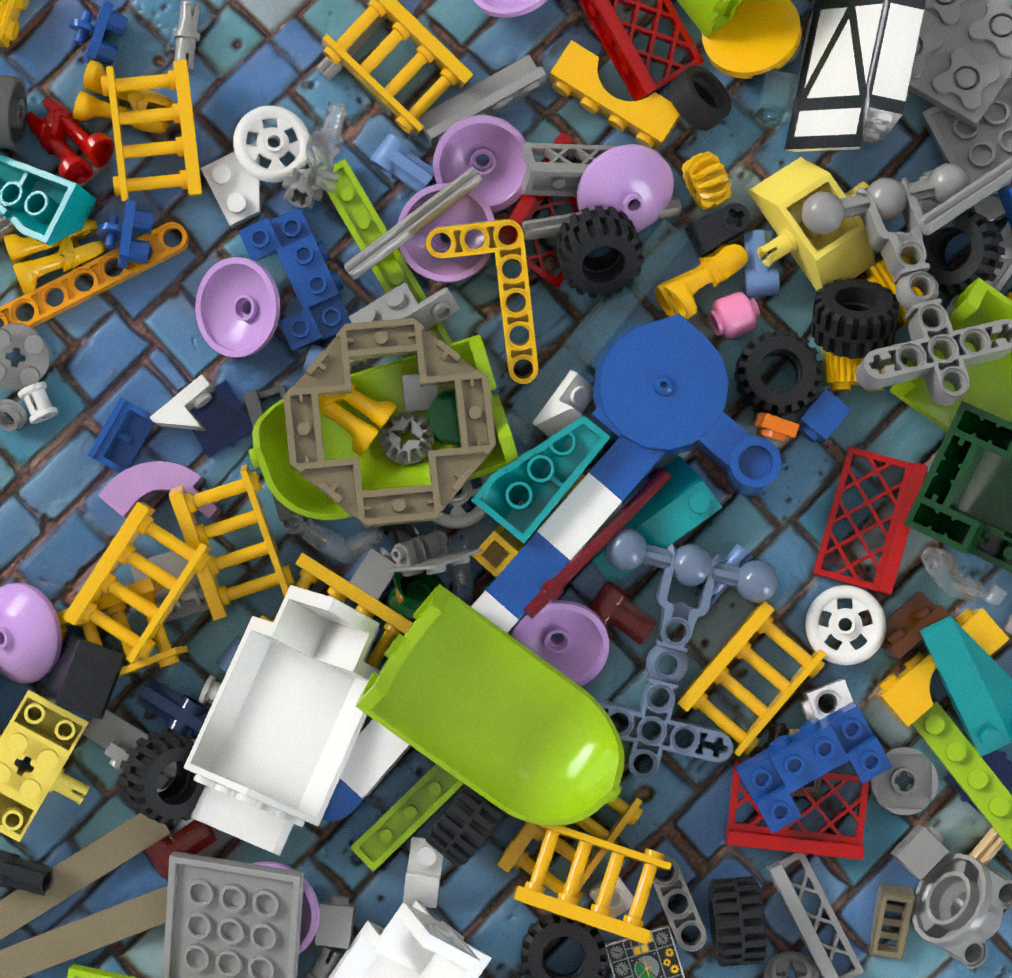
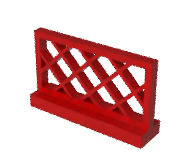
M578 0L634 101L642 99L671 82L687 67L692 65L698 66L704 62L670 0H657L655 8L640 3L641 0H611V3L609 0ZM618 3L633 8L630 23L619 19L616 14ZM639 10L654 15L651 30L636 25ZM660 17L669 20L673 26L671 37L657 32ZM634 32L649 37L646 52L635 48L632 42ZM655 39L670 44L667 59L652 54ZM676 46L685 49L692 62L687 65L674 62L673 57ZM650 61L665 66L662 79L656 83L648 71ZM671 68L676 69L675 72L670 74Z
M563 132L553 141V144L576 143L572 142L573 138ZM544 156L541 162H550L551 160ZM522 194L507 219H512L522 226L524 221L533 220L532 217L536 211L548 209L550 217L555 216L553 207L571 204L572 213H577V197L569 196L567 200L552 203L551 196ZM546 197L547 204L539 206L543 198ZM511 225L503 226L498 233L499 240L504 244L513 243L517 238L516 228ZM533 239L536 255L526 257L527 269L558 288L564 280L561 270L557 277H554L545 271L542 257L555 255V250L541 253L538 239ZM537 259L538 266L532 263L530 260Z
M849 446L813 574L891 597L910 527L903 525L922 486L928 465L917 462L910 463ZM853 456L867 459L874 471L856 479L850 469ZM874 461L883 463L885 465L877 468ZM891 466L905 469L902 482L889 489L880 472ZM849 474L853 482L845 486ZM877 475L885 491L868 500L860 483ZM856 486L864 503L847 511L841 501L842 494ZM900 488L898 498L896 501L892 492ZM888 495L895 506L894 512L880 520L871 504ZM840 506L844 514L836 518ZM867 506L877 523L859 532L850 515ZM847 518L856 534L838 543L832 533L833 526ZM891 520L887 533L883 524ZM879 527L886 540L884 546L871 552L862 535ZM831 537L835 546L827 550L828 543ZM858 538L868 555L850 564L841 547ZM835 550L839 551L847 565L837 572L821 569L825 556ZM882 552L878 565L874 556ZM870 558L877 570L874 582L870 583L860 580L853 567ZM849 570L853 578L842 575V573Z
M734 761L727 826H725L724 840L727 845L863 860L864 846L862 844L869 781L862 784L856 774L830 771L819 778H822L830 789L814 801L803 786L799 788L811 802L800 814L803 818L816 808L826 823L816 831L807 830L799 821L800 819L772 834L767 825L757 824L763 817L751 799L749 792L746 793L739 784L740 776L735 769V766L743 762ZM828 779L840 781L833 786ZM848 781L860 783L859 796L847 804L837 790ZM799 789L793 791L792 793H790V795L792 796V795H793L794 793H796ZM739 790H740V791L743 793V795H744L740 800H738V791H739ZM834 793L845 807L829 819L818 805ZM747 800L759 813L749 823L735 822L736 809ZM856 805H858L857 815L852 810ZM849 812L856 820L855 835L841 834L833 824ZM797 823L801 829H794L790 827ZM831 827L835 833H829L824 831Z

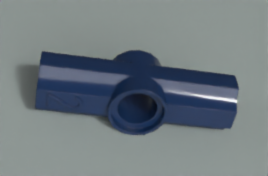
M151 678L147 685H145L136 702L141 707L152 712V714L165 720L166 725L175 732L188 739L194 738L195 740L209 712V709L187 695H180L155 678Z

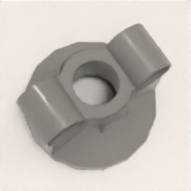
M957 853L943 857L919 881L914 893L915 902L912 920L915 930L925 941L942 949L947 955L967 968L974 969L979 967L986 960L988 954L986 940L992 937L999 929L1003 910L1012 908V878L996 869L989 868L973 856Z

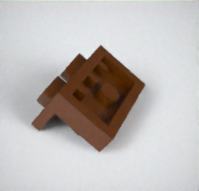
M917 592L886 619V634L881 648L891 659H900L923 639L919 630L950 616V614L942 605H933L922 592Z

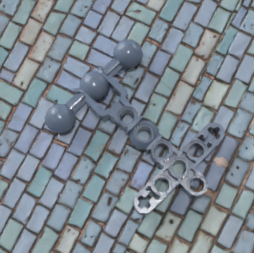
M622 528L605 545L604 553L607 561L619 570H632L640 564L663 569L656 593L657 603L662 606L659 624L661 638H656L655 643L657 645L649 651L646 657V669L648 672L646 679L648 683L643 689L639 708L595 698V700L605 708L609 717L615 713H623L627 716L626 725L623 728L617 729L620 739L630 741L627 764L630 772L639 779H648L656 774L663 750L711 762L721 763L726 761L733 752V744L723 730L671 717L675 704L673 689H678L679 685L677 682L685 676L688 670V658L686 655L688 647L685 644L689 642L698 617L706 615L709 611L715 582L735 586L738 593L745 600L761 603L769 600L777 590L778 576L776 570L769 563L762 560L747 562L742 567L722 563L720 554L711 558L707 550L697 544H687L678 549L673 542L666 549L646 544L645 538L638 531L632 528ZM672 576L678 583L684 586L695 587L702 584L698 603L695 607L687 606L683 601L674 603L667 600ZM673 622H680L684 627L683 635L676 640L668 638L666 634L667 627ZM665 655L674 656L676 660L675 667L669 672H663L658 668L660 658ZM656 688H663L668 692V697L662 704H654L650 701V694ZM648 721H655L660 725L659 732L653 737H647L642 734V727ZM688 729L692 732V738L688 744L679 745L675 742V735L679 730ZM700 732H702L701 736L704 741L713 743L718 737L724 745L723 748L719 747L716 749V752H713L708 744L700 743ZM640 754L650 755L652 758L650 766L646 769L636 768L633 765L635 757Z

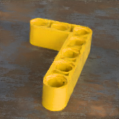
M501 219L434 228L427 236L426 247L429 253L436 258L495 253L508 371L510 377L519 384L531 383L538 374V359L524 234L521 226L512 219ZM511 225L516 228L517 238L513 243L504 244L499 240L498 233L503 226ZM478 229L484 234V242L480 247L471 248L466 244L465 235L469 230ZM438 233L448 235L451 240L449 249L443 252L435 250L431 244L433 236ZM509 259H515L521 264V271L515 277H507L502 272L504 262ZM512 293H520L525 298V303L519 310H511L506 306V299ZM514 327H525L529 332L527 340L522 343L513 342L510 339V332ZM526 359L532 363V370L528 375L519 376L514 372V365L518 360Z

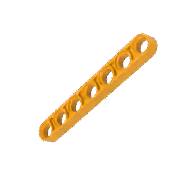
M166 223L152 230L151 234L146 233L136 238V240L150 242L149 246L152 247L153 254L147 263L128 262L127 269L123 268V271L118 276L111 277L107 275L106 265L108 262L114 259L118 260L120 249L118 247L1 306L0 319L4 322V325L8 323H23L34 328L182 253L189 245L188 233L178 223ZM171 230H178L182 234L181 243L175 247L167 246L164 241L166 233ZM89 274L94 280L92 288L85 292L79 291L76 286L77 279L81 275ZM54 289H60L64 294L63 302L56 307L50 306L47 302L48 293ZM24 304H31L34 307V316L29 321H20L17 316L19 307Z

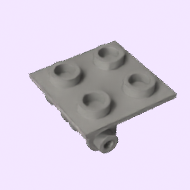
M434 530L417 538L415 537L396 544L391 551V556L396 562V566L387 570L388 572L402 571L403 576L422 573L423 570H426L427 575L437 574L446 571L447 564L456 566L470 562L469 556L481 552L482 549L448 551L446 545L448 541L447 535L439 530Z
M173 551L147 558L177 579L189 562ZM130 565L135 582L148 577ZM196 573L164 623L209 610ZM166 588L156 592L158 597L155 599L157 607L161 606L170 592L169 589ZM140 612L141 617H142V618L145 617V620H146V623H147V626H148V621H147L146 616Z

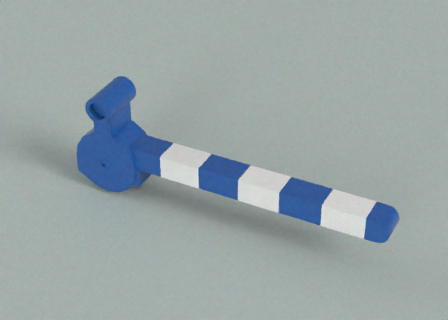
M680 314L630 328L608 346L597 365L593 388L596 410L592 413V420L616 442L471 606L506 633L510 634L512 628L525 614L523 609L540 592V586L548 578L553 579L599 533L664 457L685 453L696 447L725 472L727 483L737 493L745 496H755L763 493L770 487L781 471L782 459L777 447L765 438L752 437L723 412L726 406L729 380L722 356L708 338ZM372 719L358 735L322 819L334 822L352 814L411 746Z

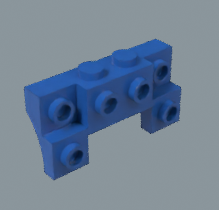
M296 208L272 220L268 217L238 231L252 260L257 262L278 254L303 309L279 320L293 353L312 344L335 338L336 334L345 324L352 323L338 292L344 288L336 270L329 272L325 261L330 259V255L323 240L316 243L301 208Z
M851 702L820 720L814 718L800 726L801 731L790 737L783 735L776 738L770 743V748L735 766L738 775L772 834L802 818L790 793L849 761L862 784L892 768L880 742L873 735L856 703Z

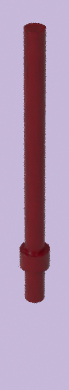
M661 469L553 579L548 578L540 586V592L523 609L524 612L533 619L550 601L555 602L564 593L563 588L671 479V475L665 469Z

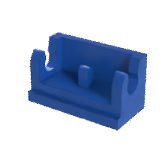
M120 397L89 451L88 456L119 473L130 468L156 424L150 418L152 415Z

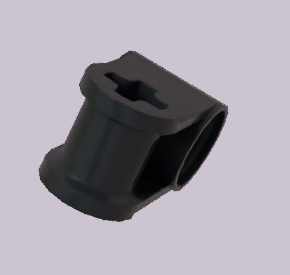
M732 203L685 227L684 230L699 257L711 253L719 246L725 245L727 242L743 234L750 222L749 210L740 203ZM729 214L734 218L738 216L741 218L738 227L734 223L728 225Z

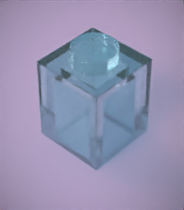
M774 70L765 72L762 78L755 116L762 117L764 122L770 124H781L782 121L788 122L793 110L799 75Z

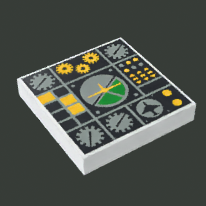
M666 924L650 929L651 932L647 944H641L627 938L605 943L614 978H685L669 925Z

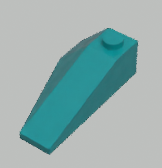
M0 154V213L20 233L47 245H52L83 228L97 200L77 183Z
M582 416L538 446L494 472L471 501L522 543L526 544L610 439V436L587 417Z
M680 456L663 468L671 475V479L623 527L638 531L645 538L646 544L667 548L672 542L674 543L722 508L705 482ZM605 546L592 560L611 587L643 565L640 564L632 570H619L607 561L604 553Z
M951 616L919 630L967 738L980 757L1012 743V677Z

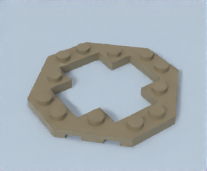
M414 318L345 324L327 348L322 350L306 369V372L298 382L283 396L290 467L365 527L435 521L496 446L489 378L463 360L460 354L441 339L438 340ZM416 354L420 387L454 384L461 448L429 450L427 452L430 485L362 491L359 457L324 461L318 396L352 393L349 360Z

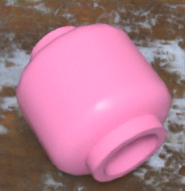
M735 292L716 299L712 305V310L708 312L709 322L714 333L717 336L721 335L727 340H733L753 332L756 328V318L760 317V310L755 299H749L742 292Z

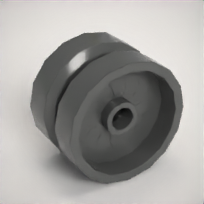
M0 76V148L19 149L25 135L27 124L25 115L28 110L26 86L22 77Z

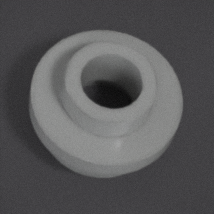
M11 399L1 400L0 427L6 431L22 428L27 422V414L23 406Z

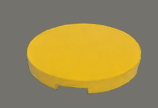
M742 0L737 6L733 19L707 38L702 33V42L711 64L717 70L734 78L752 79L754 75L768 72L774 68L778 70L792 58L801 40V22L798 11L791 0Z

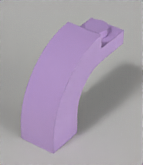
M152 461L132 466L119 473L98 494V497L122 517L127 518L137 502H145L156 494L170 492L172 488L184 485L187 493L192 492L194 495L200 493L198 488L206 479L182 465L171 462ZM219 501L198 507L199 511L213 521L222 512L216 506Z

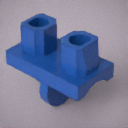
M104 0L94 25L90 24L93 13L84 10L81 20L73 18L70 20L69 27L77 32L74 39L75 43L83 45L86 35L90 36L82 62L88 64L90 60H94L103 64H113L118 46L102 41L104 33L107 31L121 37L128 21L127 17L112 10L114 4Z
M126 199L123 226L118 224L119 217L116 215H109L108 223H101L97 226L96 233L99 237L105 239V248L114 249L115 241H120L118 268L127 269L128 262L147 263L150 242L131 239L132 231L151 234L153 213L136 209V201Z

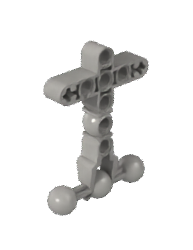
M945 163L935 168L930 173L928 179L910 183L905 177L900 182L894 178L882 177L872 182L867 190L858 187L855 196L839 199V197L830 192H817L809 196L803 204L802 221L807 229L815 234H829L838 229L843 219L864 214L862 220L869 246L874 251L881 253L889 273L894 277V285L897 284L896 299L901 307L907 310L904 316L906 320L909 319L908 330L912 341L870 351L856 367L855 378L863 388L869 390L924 378L933 401L942 406H949L954 404L969 388L970 380L966 367L1002 359L1012 351V320L1001 319L953 331L945 308L941 306L942 300L938 298L939 284L934 276L927 272L930 264L925 263L927 257L926 249L923 243L922 231L917 227V221L924 214L918 202L932 199L941 204L970 185L968 174L962 167L956 164ZM903 213L908 232H888L882 220H891ZM901 256L908 257L913 265L906 264ZM912 287L920 289L923 296L916 295ZM922 318L929 319L933 323L934 328L926 326ZM965 342L973 344L976 352L970 351L966 347ZM933 349L942 352L944 359L937 358L933 353ZM901 357L908 358L913 367L905 366L901 361ZM944 381L952 383L955 392L948 390L944 385Z

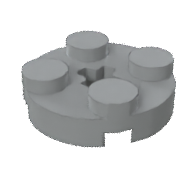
M8 323L1 326L0 387L9 390H21L29 385L38 383L47 372L50 364V349L47 342H45L44 338L35 328L29 325ZM14 348H19L20 354L25 356V361H20L18 365H13L12 361L7 359L6 356L7 353H12Z
M909 747L890 748L885 751V754L892 768L869 780L870 791L876 803L889 812L898 815L916 814L923 810L922 808L927 806L937 793V770L933 763L919 750ZM901 771H905L906 776L912 778V783L907 784L905 790H900V786L895 784V777H899Z

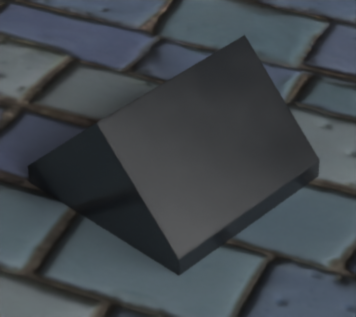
M66 633L59 660L50 674L42 696L54 705L94 718L103 719L127 655Z

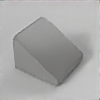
M419 374L402 376L405 412L429 410L433 399L438 395L437 385L420 387Z

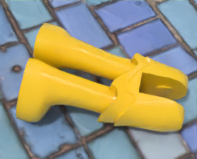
M90 60L86 67L83 78V88L86 92L80 91L76 98L73 109V119L88 121L96 117L112 120L110 103L90 94L103 95L101 76L107 75L104 66L97 61ZM149 89L117 92L118 99L129 102L132 108L119 106V112L146 110L147 107L153 109L168 108L175 104L167 96ZM166 121L129 124L135 130L153 134H164L169 127V123Z
M86 220L81 230L52 245H47L30 237L22 238L17 234L3 236L24 295L36 289L39 277L63 268V273L70 269L74 270L79 265L94 260L106 252L103 241H95L80 246L78 241L96 234L98 226L96 221ZM60 246L58 253L24 261L30 255Z
M725 244L719 246L711 253L698 258L700 261L698 267L666 280L655 287V298L659 306L669 317L680 314L683 318L689 319L697 312L694 294L709 283L715 288L719 283L738 272L748 262L747 251L741 245Z
M351 383L352 393L318 396L320 414L335 421L352 436V450L360 457L363 456L378 435V429L381 430L398 407L389 400L378 402L354 389L357 385ZM344 401L364 414L374 426L362 421L339 404Z

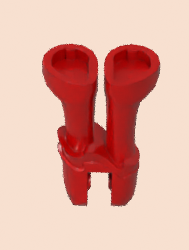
M45 97L41 103L49 114L41 120L30 111L25 115L27 125L38 138L41 146L46 149L47 153L50 155L55 154L60 159L61 163L58 169L61 178L77 184L84 183L91 179L94 171L81 156H78L66 144L67 137L69 136L86 155L88 160L97 168H102L108 163L113 154L114 143L104 133L97 132L89 135L73 119V114L65 106L53 98Z

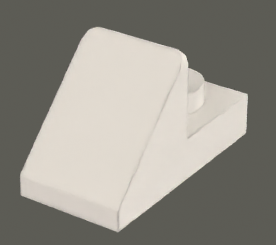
M570 370L532 424L546 436L551 437L582 417L581 414L593 399L594 387L578 373Z
M200 375L150 416V418L161 427L206 431L190 410L194 407L199 409L206 405L212 398L210 394L216 389L207 378Z
M412 836L408 868L405 876L403 902L413 905L417 900L425 907L436 908L443 855L426 842V837Z

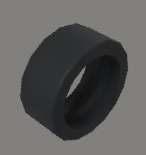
M692 65L687 67L669 86V96L677 112L685 121L699 130L708 131L713 129L729 115L732 109L731 99L723 84L715 75L701 66Z

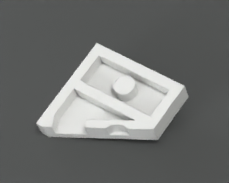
M256 141L248 145L256 146ZM235 152L201 168L231 229L261 214V180L251 176L238 162ZM258 154V156H257V158H256V160H255V162H256L257 164H259V165H260V154Z

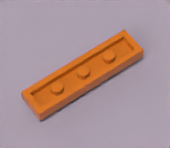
M754 413L751 426L758 428L757 435L785 442L786 437L795 438L800 426L797 423L768 413Z

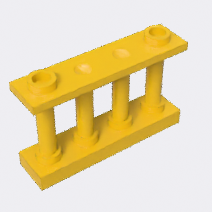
M369 0L367 3L369 7L336 42L328 34L322 38V46L325 48L322 52L335 65L340 62L398 118L395 122L407 134L413 132L418 136L424 128L418 119L450 86L454 87L457 85L462 89L474 74L397 0ZM385 15L394 24L392 26L393 31L359 65L346 50L378 16L382 18ZM409 38L418 47L416 49L417 54L383 88L370 73L402 40L406 41ZM426 63H435L442 70L440 72L441 77L407 111L394 96Z
M187 60L173 61L174 70H168V74L115 78L113 66H107V76H101L103 96H109L119 175L113 176L115 196H121L124 204L126 199L130 200L129 192L181 187L182 190H188L189 197L203 196ZM170 87V91L177 90L178 103L172 104V107L119 112L117 92ZM174 121V124H181L182 137H176L175 141L123 145L121 125ZM177 154L178 157H184L186 170H179L180 174L127 178L126 158Z
M248 464L241 466L240 473L242 479L194 495L192 492L187 493L184 485L172 488L168 495L185 543L196 550L201 543H209L210 538L256 523L259 524L264 542L218 557L211 555L212 558L202 573L196 571L213 621L227 616V606L231 605L233 600L280 585L285 598L290 585L295 584L290 565H283L258 491L263 490L257 471H250ZM244 492L248 493L253 507L252 511L204 526L203 523L198 525L194 512L198 511V507ZM267 554L270 555L275 573L229 588L226 586L220 587L216 576L220 574V570Z
M144 502L136 503L63 616V619L72 625H81L84 621L86 623L91 621L133 648L126 658L131 663L138 662L140 658L143 660L147 659L156 645V642L153 641L156 633L196 571L202 573L212 558L208 554L212 546L208 543H201L196 550L155 524V519L151 517L155 509ZM140 534L142 536L147 534L189 561L178 579L135 552L136 548L133 544ZM121 563L124 565L130 564L170 590L160 607L155 606L117 581V576L114 574ZM102 592L105 594L110 592L152 619L141 637L98 610L99 606L95 603Z
M301 553L295 563L302 568L299 572L301 577L297 581L296 587L308 590L312 583L316 584L320 579L330 586L327 590L329 597L342 602L348 597L358 604L355 608L358 612L371 619L376 615L386 622L383 627L386 630L365 661V663L377 669L384 658L385 652L399 633L405 634L413 622L357 588L313 558ZM262 615L260 618L270 622H274L276 616L273 620L265 615Z
M150 577L126 586L155 606H157L155 599L158 598L156 592L166 589V587ZM110 592L101 595L95 603L99 606L98 610L101 612L107 611L108 616L112 615L115 621L131 630L125 613L127 603ZM68 608L57 612L62 631V643L66 635L65 633L68 632L67 626L72 625L63 619ZM146 616L147 621H148V624H149L152 619H150V618H148V617ZM84 621L81 625H78V627H82L86 640L103 646L96 624L91 621L88 623ZM162 624L154 637L159 654L148 657L146 660L140 658L138 662L134 663L128 661L129 665L122 667L118 678L159 663L160 668L180 662L178 655L189 652L188 647L185 645L171 648L167 633ZM121 641L127 658L133 648Z
M766 601L759 603L675 701L686 712L690 708H693L695 711L699 709L737 743L734 745L732 753L738 757L742 753L748 755L760 741L756 736L807 676L814 678L825 665L822 659L826 653L822 649L814 651L812 655H809L772 623L774 619L770 615L775 609ZM756 631L759 634L765 633L802 665L790 681L750 648L752 644L748 640ZM734 657L738 660L744 659L780 691L768 707L729 674L730 669L726 666ZM713 682L716 685L721 684L758 716L757 720L746 732L707 699L708 695L705 691Z
M618 796L613 803L609 804L607 802L608 806L621 814L610 831L590 817L575 824L593 837L614 843L626 824L633 826L643 812V809L639 807L643 801L634 796L630 803H627ZM525 821L498 859L497 865L507 873L512 867L517 870L520 867L532 876L536 862L528 857L529 852L525 848L532 839L537 842L540 839L543 842L546 830L536 827L537 824ZM559 837L555 851L572 863L576 849ZM597 848L591 858H588L576 898L579 899L578 903L584 895L580 889L605 856L606 850ZM549 871L547 872L543 885L557 895L563 893L565 883Z
M537 824L536 827L546 830L530 882L526 881L524 887L516 886L512 899L641 944H647L651 931L643 928L644 921L641 919L657 868L664 871L671 868L672 863L664 861L665 854L645 848L643 854L567 828L566 825L547 826ZM559 835L577 840L579 843L563 893H559L558 897L554 898L544 894L546 888L543 887ZM594 846L612 853L596 903L592 904L589 910L577 906L579 899L576 898L591 848ZM626 857L644 863L629 914L628 916L624 915L623 921L610 917L612 910L608 908L624 858Z

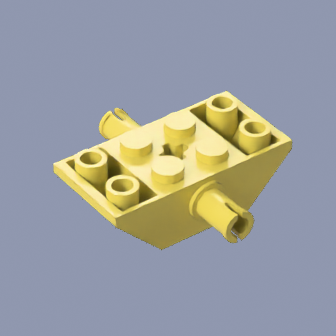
M800 157L749 189V195L778 235L764 246L757 248L759 259L771 252L762 261L765 266L769 267L790 252L816 291L823 288V285L827 283H833V281L839 279H855L876 263L873 249L869 246L860 215L843 219L838 229L829 234H815L808 230L802 221V207L807 198L817 192H830L841 199L855 196L858 187L866 189L869 185L862 181L844 193L830 172Z
M28 689L2 735H0V832L18 842L21 841L48 792L52 793L54 790L80 805L84 795L86 796L90 785H86L64 773L65 769L63 768L89 721L63 707L54 705ZM25 756L30 757V765L33 768L21 769L19 767L20 763L16 759L23 760Z

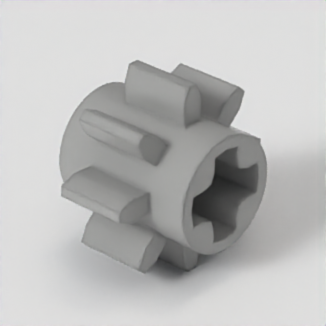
M296 167L293 168L291 176H285L282 187L286 189L283 197L284 200H288L295 208L308 207L312 209L315 200L321 201L324 192L320 188L322 177H317L311 171V168L300 170Z

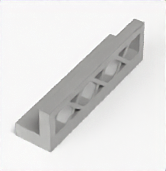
M527 55L424 113L418 119L424 126L422 132L431 148L434 149L445 131L456 122L476 115L492 116L544 87L546 73L542 66L537 68L531 56Z
M524 142L521 149L526 165V172L521 184L523 195L577 197L580 178L589 164L602 153L618 146ZM534 155H543L551 161L535 162ZM574 156L582 162L572 163L564 157Z
M793 852L766 866L765 868L811 959L818 968L820 977L854 978L864 973L805 854ZM798 859L804 869L800 884L790 881L783 868ZM808 878L813 888L805 886ZM793 887L799 888L797 894ZM804 890L817 894L820 900L816 915L806 912L800 902ZM823 908L829 919L821 917ZM809 917L814 919L813 924L811 923ZM819 921L833 926L835 934L831 945L820 941L816 933ZM838 940H840L844 949L837 947ZM824 948L829 949L828 955ZM838 952L847 955L853 968L837 975L832 965L834 953Z

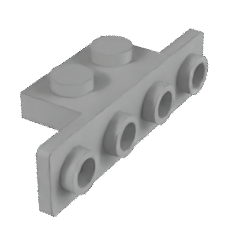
M404 282L350 315L349 319L352 323L414 318L424 326V329L428 330L459 311L460 307L447 287L418 304L411 290ZM382 357L349 360L350 374L362 371L365 367Z
M106 709L103 719L93 717L83 733L84 736L106 749L104 754L111 758L109 764L121 772H124V769L120 768L122 760L127 761L129 757L126 754L127 750L130 747L135 749L137 747L135 741L139 738L148 739V734ZM176 762L167 765L160 773L157 780V788L160 790L168 788L173 782L177 769Z

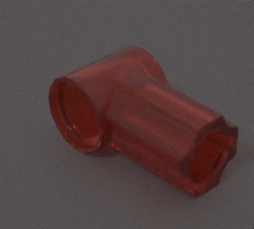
M607 580L587 607L594 611L603 623L614 625L641 645L654 629L657 620L630 601L629 595L620 587Z
M193 820L172 836L169 834L147 848L145 852L162 879L168 876L169 856L174 851L195 855L218 839L211 826L198 820Z

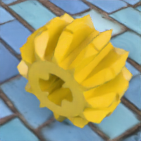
M710 151L698 153L682 165V177L686 183L685 187L688 189L690 197H693L695 204L703 210L713 209L722 205L731 197V183L728 179V174L724 169V164L720 163L718 156Z

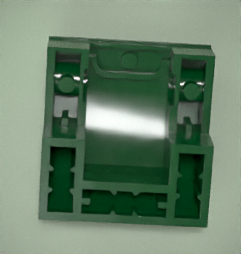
M961 401L903 525L965 554H973L1011 573L1012 423Z

